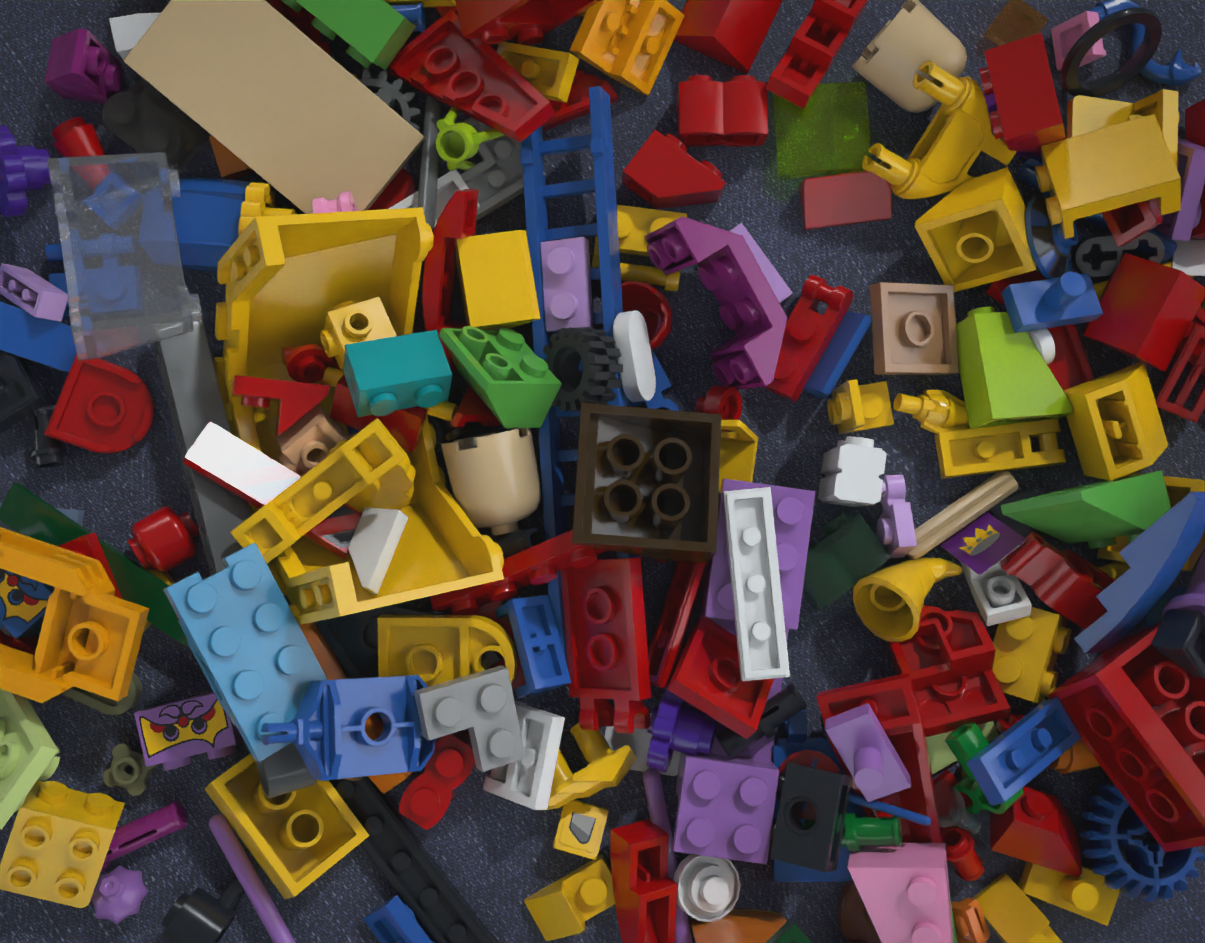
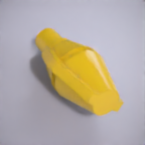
M925 390L923 395H918L917 397L898 393L894 399L893 407L895 411L912 414L914 419L921 422L920 427L937 434L968 429L969 423L965 402L944 390Z

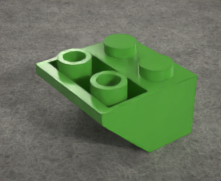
M465 326L463 329L442 328L439 337L460 375L503 427L541 428L562 383L548 369V364L538 357L524 342V337L517 331L509 328H501L500 330H481L471 326Z

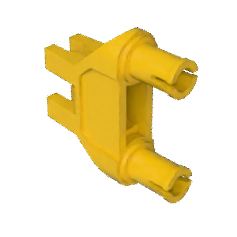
M928 60L919 67V70L932 77V81L915 73L912 86L939 101L941 106L910 156L905 160L884 148L882 144L876 143L868 151L882 161L878 163L865 155L862 162V168L865 171L871 172L889 182L896 196L902 199H920L953 191L964 181L973 179L974 177L967 174L981 151L1008 166L1017 151H1010L1006 142L1001 139L995 140L991 130L987 103L978 82L969 76L956 78L938 67L933 61Z

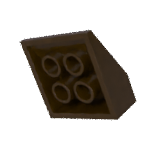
M581 403L572 544L660 560L707 563L716 554L721 414Z

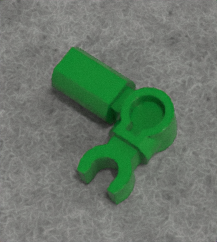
M975 722L958 727L946 737L945 742L967 773L952 789L955 793L963 792L971 798L972 803L966 807L968 813L978 814L983 809H988L995 814H1002L1023 795L1022 787L1004 803L991 806L966 763L989 744Z

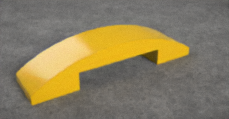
M377 418L230 533L243 548L256 543L267 564L408 455Z

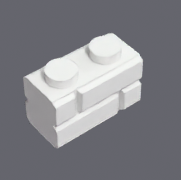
M849 436L846 437V441L839 440L836 448L825 452L823 455L821 473L825 475V478L820 479L818 499L822 503L856 508L875 505V503L880 502L883 480L879 478V475L884 474L887 453L881 448H874L873 439Z

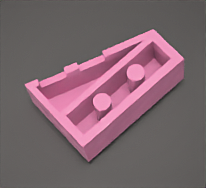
M901 843V846H860L859 851H850L847 868L881 943H954L945 843Z

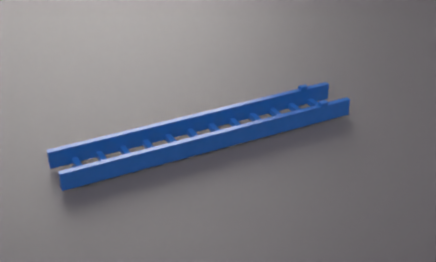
M600 86L589 88L591 134L543 141L541 125L521 142L520 164L523 166L527 240L540 312V319L532 322L534 353L541 359H547L548 355L543 352L545 345H552L549 338L555 334L546 332L541 242L577 237H598L600 267L591 268L590 271L591 282L601 281L602 312L593 313L594 326L603 325L604 331L607 332L606 336L613 338L614 320L620 312H623L610 95ZM590 149L593 155L594 179L552 185L545 184V175H543V171L545 172V155ZM595 192L597 223L548 229L546 199ZM582 359L579 364V372H583ZM616 372V378L621 380L620 372ZM622 383L620 388H612L617 396L613 401H608L607 404L629 407V399L623 391ZM551 405L541 428H538L546 540L567 532L565 506H574L575 494L564 495L562 462L577 461L578 449L562 450L560 418L580 416V411L560 410V407H554L553 405ZM617 552L618 558L638 557V555ZM558 571L556 572L557 577L548 582V596L567 664L561 574Z

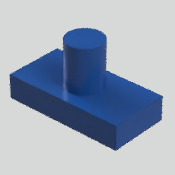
M1069 271L1059 278L1011 284L1001 292L1015 333L1091 322L1103 314L1089 273L1078 274Z

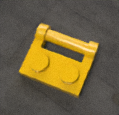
M617 205L619 253L649 256L647 252L648 243L644 236L682 216L687 218V213ZM598 237L595 239L592 268L600 267ZM620 263L622 281L646 282L648 284L664 286L666 291H678L680 270L665 276L663 270L657 267Z

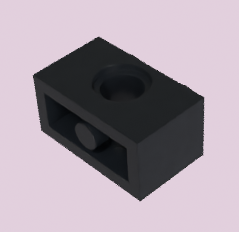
M787 763L786 771H781L778 777L776 797L781 800L778 817H774L770 838L772 850L770 858L822 872L837 870L853 777L807 765ZM805 802H809L817 813L816 822L810 829L804 827L799 820V810Z

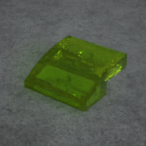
M865 82L820 84L804 109L773 93L778 176L782 180L824 173L830 176L865 171L862 168L863 158L865 155L871 158V153L868 151L870 148V133Z

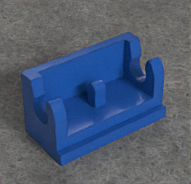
M548 594L511 599L506 604L495 609L497 619L509 616L526 682L525 685L515 689L517 699L529 694L533 696L541 695L571 683Z

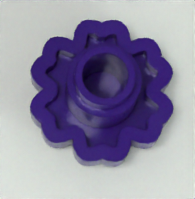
M1 125L0 215L4 217L24 215L28 205L25 192L41 190L44 185L52 184L54 179L52 161L47 150L44 148L36 149L33 145L16 146L13 134L10 133L6 125Z
M670 681L666 686L660 706H654L652 710L650 727L647 729V732L652 734V738L648 748L646 765L663 772H667L674 750L692 756H697L698 753L709 756L718 726L717 720L708 717L706 713L698 708L688 706V702L667 690Z

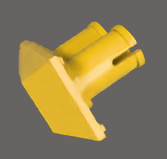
M577 723L570 729V733L578 743L588 765L572 774L559 749L547 810L560 808L577 798L590 797L604 788L617 787L638 759L629 745L612 751L600 729L597 731L581 730L579 723Z

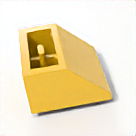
M1144 362L1136 363L1064 390L1072 405L1073 413L1066 417L1084 475L1112 481L1153 465L1168 447Z

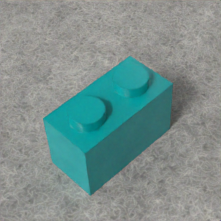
M437 330L345 345L344 375L357 417L368 415L385 416L395 410L417 406L428 408L440 402L448 401L452 372Z

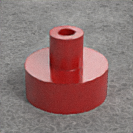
M713 386L706 397L698 398L696 411L698 413L721 414V420H740L742 413L741 394L735 387Z

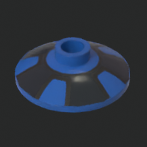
M1041 194L1031 198L1027 205L1025 222L1028 244L1033 259L1042 275L1046 279L1059 278L1071 269L1072 246L1078 243V232L1073 222L1074 237L1064 239L1060 224L1051 225L1045 202V199L1050 197Z

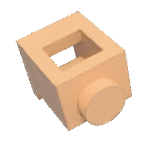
M318 403L277 437L283 453L279 456V459L283 466L298 475L301 473L306 474L327 457L328 452L339 441H348L350 438L347 432L335 420L331 419L330 414Z

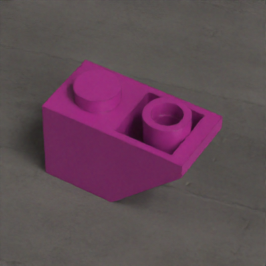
M78 28L52 39L44 83L65 99L114 106L116 92H119L123 85V70L121 63L88 29Z

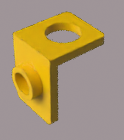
M721 420V429L734 432L721 431L719 494L722 479L724 478L746 482L753 481L759 437L740 420Z

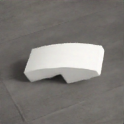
M960 561L969 588L986 626L1031 615L1032 604L1016 576L1007 574L1001 568L1000 561L982 575H978Z

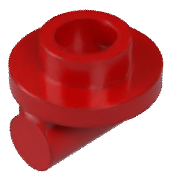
M309 344L282 347L281 350L283 365H286L289 376L296 382H317L323 379L327 367H332L333 365L332 358L327 356L323 345Z

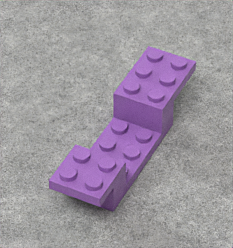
M724 478L721 483L718 505L716 554L711 558L710 570H706L698 620L703 615L736 636L722 492L771 487L787 642L789 629L798 630L816 491ZM774 678L767 700L781 691L782 678ZM718 722L716 733H720L727 727ZM775 735L769 739L763 736L737 754L732 760L716 736L709 756L698 753L697 756L680 753L675 789L679 802L672 846L674 852L767 865L779 769L772 762Z

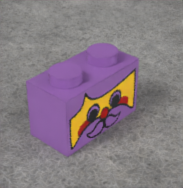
M214 692L152 706L134 713L146 767L162 763L164 771L179 768L192 763L190 756L207 752L208 760L224 757L235 753V745L244 741L238 728L233 725L228 713L222 708Z

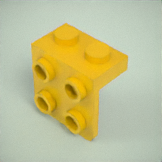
M1162 89L1135 103L1082 95L1075 96L1067 104V138L1126 122L1129 115L1148 116L1155 114L1176 168H1178L1179 91Z
M37 780L26 795L23 805L19 807L0 863V890L76 908L88 906L125 803L116 801L103 793L89 794L69 789L60 782H42Z

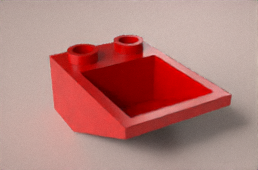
M602 0L455 1L463 38L482 39V43L487 45L502 43L506 40H517L520 45L530 46L544 40L543 35Z

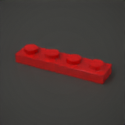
M572 530L504 559L502 568L503 580L430 596L432 607L435 610L452 615H472L479 610L478 606L490 600L503 601L517 595V589L528 584L539 585L550 582L557 577L556 572L568 567L579 568L590 565L597 560L596 555L608 550L572 544Z

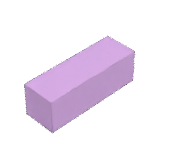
M1 263V295L34 317L62 321L69 298L67 293L27 268Z

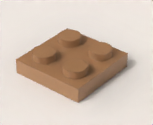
M888 282L870 285L875 375H951L959 373L954 285Z

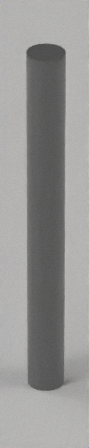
M426 94L423 136L426 139L422 143L417 208L423 207L426 223L431 226L433 232L435 228L439 169L436 138L440 130L436 124L438 120L442 119L443 102Z

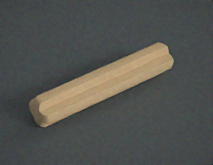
M1007 470L995 473L916 528L917 546L907 556L913 560L919 559L1017 491L1018 483L1013 475Z

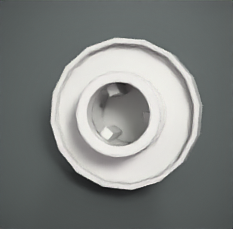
M690 854L680 862L673 881L678 884L677 904L682 911L698 921L712 922L722 919L732 911L739 898L741 884L738 871L728 859Z

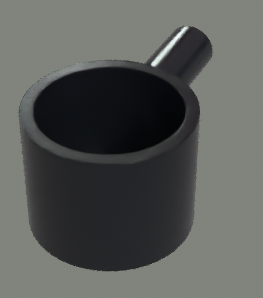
M236 875L219 899L200 887L191 895L185 892L182 893L161 923L162 926L167 928L161 940L165 943H219L237 914L233 909L245 893Z

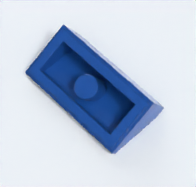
M847 311L803 389L804 392L818 400L830 395L872 322L870 316Z

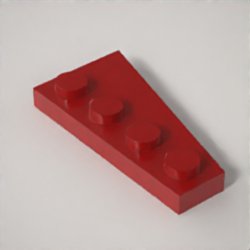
M452 10L448 11L401 49L387 67L391 76L397 79L400 78L404 83L456 108L458 111L520 143L555 115L551 103L490 45L483 44L482 39L463 38L459 16Z

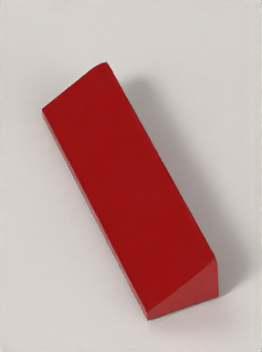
M711 559L707 563L677 562L648 652L650 685L666 690V686L675 672Z

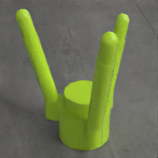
M451 107L445 118L437 121L436 125L440 132L436 138V149L439 156L444 161H447V168L450 171L456 169L467 171L476 164L466 159L473 157L478 152L480 143L504 136V134L493 128L477 132L467 123L454 124L460 111Z

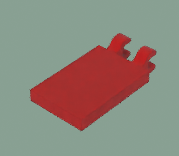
M641 557L597 559L592 564L584 567H568L561 570L567 667L571 683H569V696L580 698L579 725L581 730L597 731L599 726H614L615 731L618 733H634V728L648 729L650 727V713L641 702V700L651 698ZM606 699H614L615 711Z

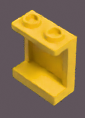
M1155 114L1041 146L1043 165L1035 167L1037 182L1041 193L1048 191L1051 197L1045 199L1048 217L1051 225L1060 224L1064 239L1074 237L1073 222L1076 219L1150 199H1155L1161 216L1181 211V177Z

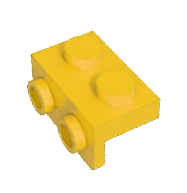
M1032 607L1030 616L998 624L993 641L996 652L992 670L1004 693L1041 704L1045 696L1049 697L1048 694L1055 690L1058 672L1053 671L1057 655L1058 653L1064 654L1066 652L1071 637V629L1066 627L1068 621L1066 618L1056 613Z

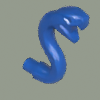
M1105 0L1097 3L1095 8L1088 11L1097 12L1099 21L1120 10L1140 6L1131 0ZM1131 24L1133 29L1131 57L1143 41L1145 35V26L1143 24ZM1179 49L1168 65H1159L1151 58L1139 73L1151 82L1172 87L1191 82L1201 75V68L1197 62L1192 66H1188L1182 60V53Z

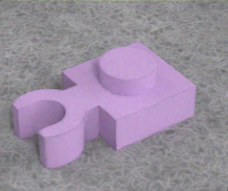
M885 475L882 485L880 502L883 507V513L877 521L876 532L879 544L885 547L886 558L904 557L917 546L910 502H905L906 486L903 475Z

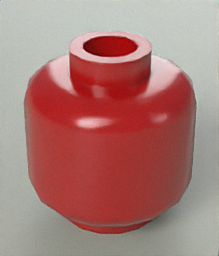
M162 507L136 522L131 528L133 537L127 540L145 570L153 568L159 573H165L196 554L197 546L193 538L200 535L187 511L178 516L174 509Z

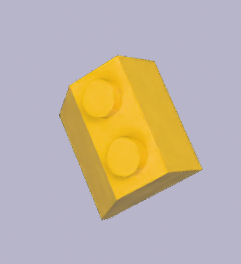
M1008 167L964 181L915 222L914 227L944 284L954 285V292L1036 270V263L1031 254L1026 234L1025 219L1027 208Z

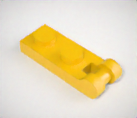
M1046 419L937 433L934 437L941 479L1065 464L1064 449H1059L1056 435L1061 432L1059 420ZM1030 437H1038L1040 452H1032Z

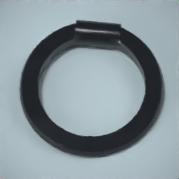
M1132 7L1115 12L1092 26L1077 40L1063 62L1061 82L1064 89L1074 97L1082 95L1096 98L1121 89L1123 85L1133 79L1147 65L1157 50L1162 35L1161 21L1158 15L1147 8ZM1139 23L1145 26V35L1141 45L1123 66L1115 72L1094 81H1078L1077 73L1080 63L1089 49L1099 39L1123 25Z

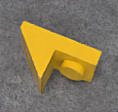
M603 854L598 856L597 860H591L524 899L528 910L546 941L582 933L585 931V921L615 904L612 872Z
M1005 872L972 898L978 900L985 920L1003 943H1062L1050 928V921Z

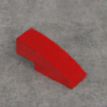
M649 819L610 829L612 885L622 943H675L678 884L667 876L669 834Z

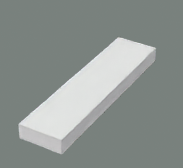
M771 487L723 491L722 498L741 680L751 681L790 677Z

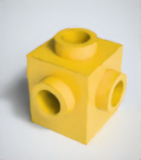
M380 297L359 303L349 300L337 304L331 311L327 312L324 330L320 331L321 342L329 358L335 356L340 370H344L345 345L397 336Z

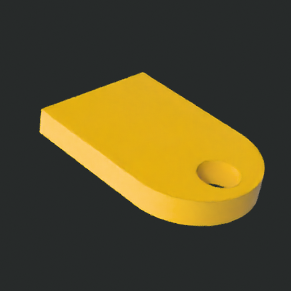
M381 615L377 618L379 677L419 675L425 684L430 687L484 671L481 664L482 655L484 652L492 650L499 652L504 657L505 667L508 668L511 684L515 678L518 662L515 645L506 630L489 618L477 615Z

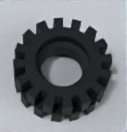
M572 327L558 330L559 334H553L549 338L552 345H545L543 352L548 355L547 359H543L548 364V369L562 383L552 405L560 407V410L580 411L581 403L608 405L607 401H613L617 396L612 388H620L622 380L616 378V372H623V364H616L615 360L621 357L620 349L612 348L616 341L612 337L606 336L607 332L603 330ZM582 359L583 375L580 381L579 364L580 360Z

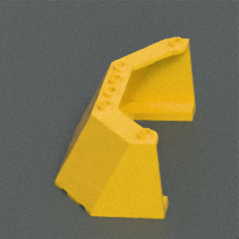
M423 207L256 216L218 261L217 281L219 284H226L225 302L216 303L215 337L218 341H224L223 357H214V369L230 433L283 465L279 459V456L283 453L277 437H275L278 401L270 400V408L242 406V397L232 396L233 378L235 375L296 382L289 376L286 365H283L282 347L309 344L322 345L320 331L324 330L327 312L331 311L337 304L349 300L359 303L380 297L396 335L412 334L421 265L428 251L433 247V232L431 226L426 223ZM321 379V380H319V381H317V382L311 383V384L326 385V384L323 383V379ZM330 386L329 395L319 403L329 414L331 413L336 389L333 386ZM427 415L419 444L414 452L403 449L408 455L411 465L416 470V476L412 484L414 492L410 503L401 510L409 518L377 595L371 594L362 587L350 552L343 559L304 535L267 564L282 594L287 595L292 604L289 607L299 625L504 579L502 572L504 557L500 546L493 542L489 536L479 533L445 487V475L442 468L438 466L434 449L436 446V433L432 424L428 422ZM336 421L347 432L346 425ZM352 434V435H348V436H349V438L351 439V438H352L353 436H355L356 434ZM248 502L252 516L259 508Z

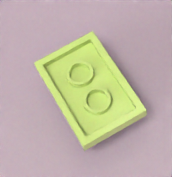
M0 689L1 830L13 813L18 811L19 807L23 805L26 795L36 781L49 779L56 771L60 761V757L56 756L60 753L59 747L53 742L29 700Z

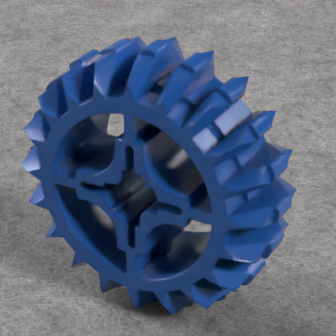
M1103 783L1100 785L1101 796L1092 795L1090 798H1087L1094 811L1083 812L1080 815L1084 821L1089 822V830H1082L1078 835L1083 839H1089L1091 845L1085 848L1082 854L1087 858H1096L1090 870L1096 875H1105L1103 884L1108 888L1119 889V893L1122 896L1132 899L1139 897L1140 900L1152 902L1158 897L1167 900L1173 898L1174 890L1181 892L1188 890L1186 877L1196 878L1201 876L1193 864L1195 861L1202 862L1205 860V855L1198 851V847L1165 853L1155 838H1144V840L1131 839L1130 835L1151 833L1114 784ZM1124 812L1123 820L1121 824L1118 825L1119 819L1122 813ZM1118 844L1124 849L1127 862L1131 863V867L1122 857Z

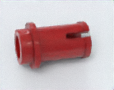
M957 826L944 829L941 832L942 843L946 844L947 860L955 868L956 874L964 881L977 880L982 876L985 868L982 866L984 861L974 849L975 843L972 835L967 830Z

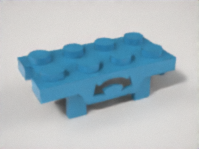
M252 543L221 559L225 567L221 571L203 580L199 572L193 573L164 588L163 591L179 619L178 622L187 637L188 645L219 703L228 713L233 725L238 728L254 760L260 762L292 743L264 745L262 735H275L281 732H261L262 725L264 723L291 722L301 705L311 681L328 679L256 543Z

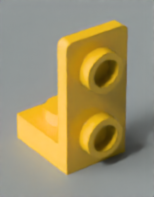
M857 379L849 380L831 392L832 398L827 400L831 425H837L839 434L894 425L887 381L858 385Z

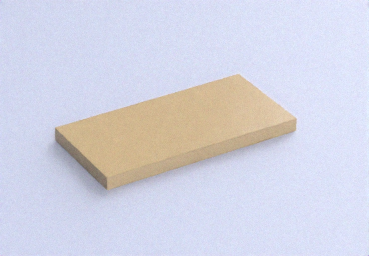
M171 0L123 60L305 214L313 213V199L319 197L327 200L336 199L341 192L345 191L352 193L358 211L368 210L426 139L265 0Z

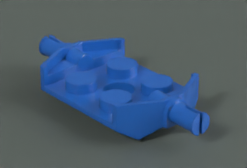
M419 675L311 681L301 705L291 722L264 723L262 725L261 732H281L275 735H262V742L264 745L287 742L295 744L311 776L315 780L324 781L422 771L434 753L436 739L427 740L423 737L414 691L428 686ZM373 713L380 715L383 720V731L375 740H371L365 732V722Z

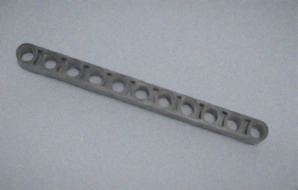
M198 310L150 317L151 337L182 464L185 455L209 422L230 433L203 322ZM183 464L211 576L225 568L221 559L243 548L230 532L251 516V512L246 500ZM290 743L264 760L256 761L261 784L268 799L312 786L316 783L295 744Z

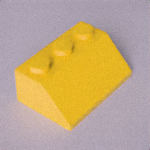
M251 753L213 780L204 789L284 899L293 898L369 837V834L329 780H316L315 785L268 799L261 784L256 761Z

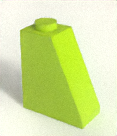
M981 307L967 313L968 317L956 324L958 365L970 429L1059 419L1073 413L1069 399L1038 352L1028 333L1014 332L1008 312H995L994 307Z

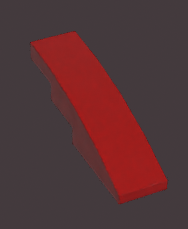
M815 0L810 13L794 34L787 52L771 73L765 89L804 109L838 56L870 0Z

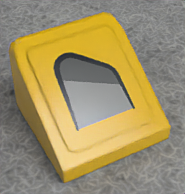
M573 800L563 805L553 841V848L597 860L609 809L578 800Z

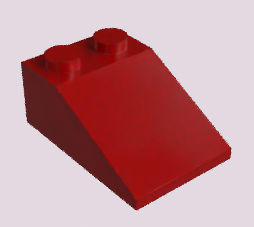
M1042 32L984 51L987 66L979 68L985 96L993 93L995 96L998 110L989 113L995 140L1004 138L1010 151L1041 153V146L1066 139Z

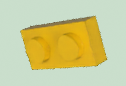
M508 42L498 44L496 52L546 99L567 103L579 58L568 52Z

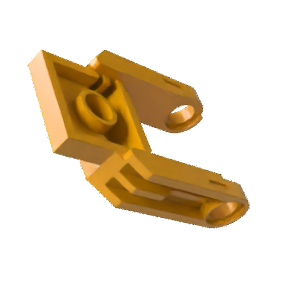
M0 527V568L55 587L48 599L35 655L0 644V689L39 703H44L74 686L115 701L125 698L128 695L150 608L115 597V588L99 560Z

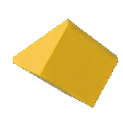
M525 230L468 236L464 239L456 238V264L467 326L481 330L511 329L540 319Z

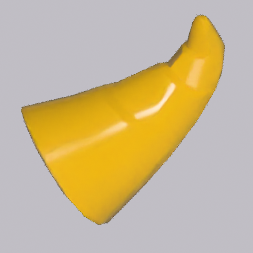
M941 558L908 560L881 569L860 579L854 586L853 602L856 612L863 624L875 636L887 642H902L911 639L918 631L924 599L932 589L933 584L946 577L960 575L963 569L959 564Z

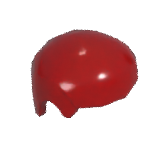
M627 281L621 284L623 312L637 310L643 315L652 351L663 343L672 330V308L664 295L652 285L646 282Z

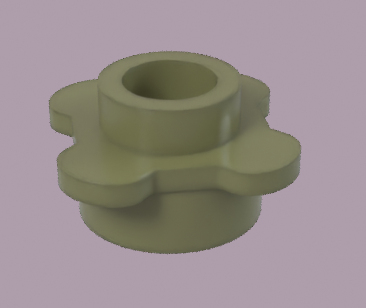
M121 743L112 750L114 758L110 768L103 773V781L109 787L117 785L127 789L130 795L137 796L146 790L147 784L145 781L150 777L156 765L146 767L142 750L132 749L129 744ZM127 765L133 767L131 774L126 772Z

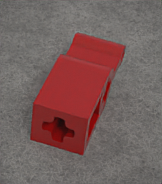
M1031 532L1025 538L1023 544L1000 561L1001 568L1007 574L1014 575L1030 585L1035 594L1046 605L1083 629H1087L1107 612L1096 596L1113 583L1115 579L1068 549H1064L1062 552L1037 533Z

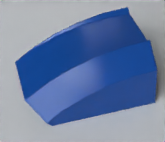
M213 178L167 179L149 190L140 243L154 264L163 267L217 273L218 261L239 237L238 223L241 216V204L245 201L246 186L251 182Z

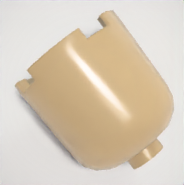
M906 0L898 14L892 21L889 20L863 50L861 53L863 56L856 60L851 67L898 106L908 112L920 113L929 110L939 101L912 86L915 73L932 81V77L920 71L919 67L924 62L931 60L938 67L959 78L966 67L967 54L960 40L919 0Z
M512 428V430L496 434L495 432H490L441 444L454 498L475 527H491L493 535L510 533L519 530L518 521L528 518L538 509L541 501V488L530 428Z

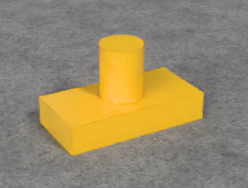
M1026 862L1018 887L1027 895L1106 926L1109 924L1119 896V889H1110L1103 884L1105 875H1096L1090 868L1082 866V874L1079 877H1075Z

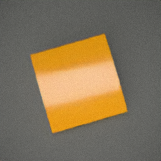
M602 0L588 8L569 51L616 81L642 95L649 96L685 15L667 0Z

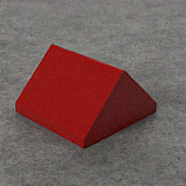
M687 0L681 12L685 16L674 41L743 73L749 74L783 0Z
M1123 253L1099 298L1103 314L1095 321L1087 322L1081 335L1165 372L1205 298V287L1181 270Z

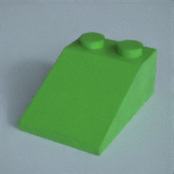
M1162 470L1117 478L1112 481L1107 480L1080 485L1000 505L1002 514L1068 544L1087 541L1089 549L1117 544L1116 537L1127 536L1128 542L1131 543L1171 509Z

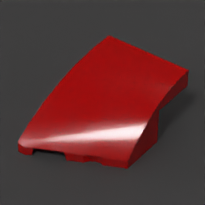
M923 605L918 631L911 639L902 642L886 641L896 675L910 673L921 715H923L926 737L954 731L968 723L975 722L979 725L1009 717L1010 706L992 670L996 649L979 613L962 610L944 611L939 607Z

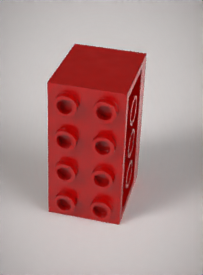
M1160 621L1118 641L1109 650L1102 653L1053 690L1048 696L1050 699L1058 697L1080 734L1082 742L1164 852L1205 845V676L1204 679L1194 677L1153 647L1152 641L1162 622Z

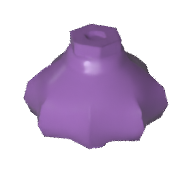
M118 866L110 873L99 876L91 898L95 908L96 919H109L115 924H119L127 916L139 913L141 902L149 892L143 884L141 871L128 870L123 866Z

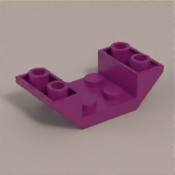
M683 216L644 236L648 243L647 252L652 263L658 269H662L665 276L697 263L699 267L698 276L706 289L713 292L720 305L719 313L725 325L729 329L734 330L735 337L709 352L714 362L712 365L713 372L719 382L724 386L735 387L738 390L763 387L773 382L787 316L744 237Z

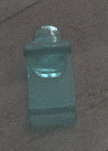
M949 785L952 806L948 813L938 816L940 827L957 825L961 829L969 830L972 834H977L982 826L981 821L972 817V814L965 809V802L960 792Z

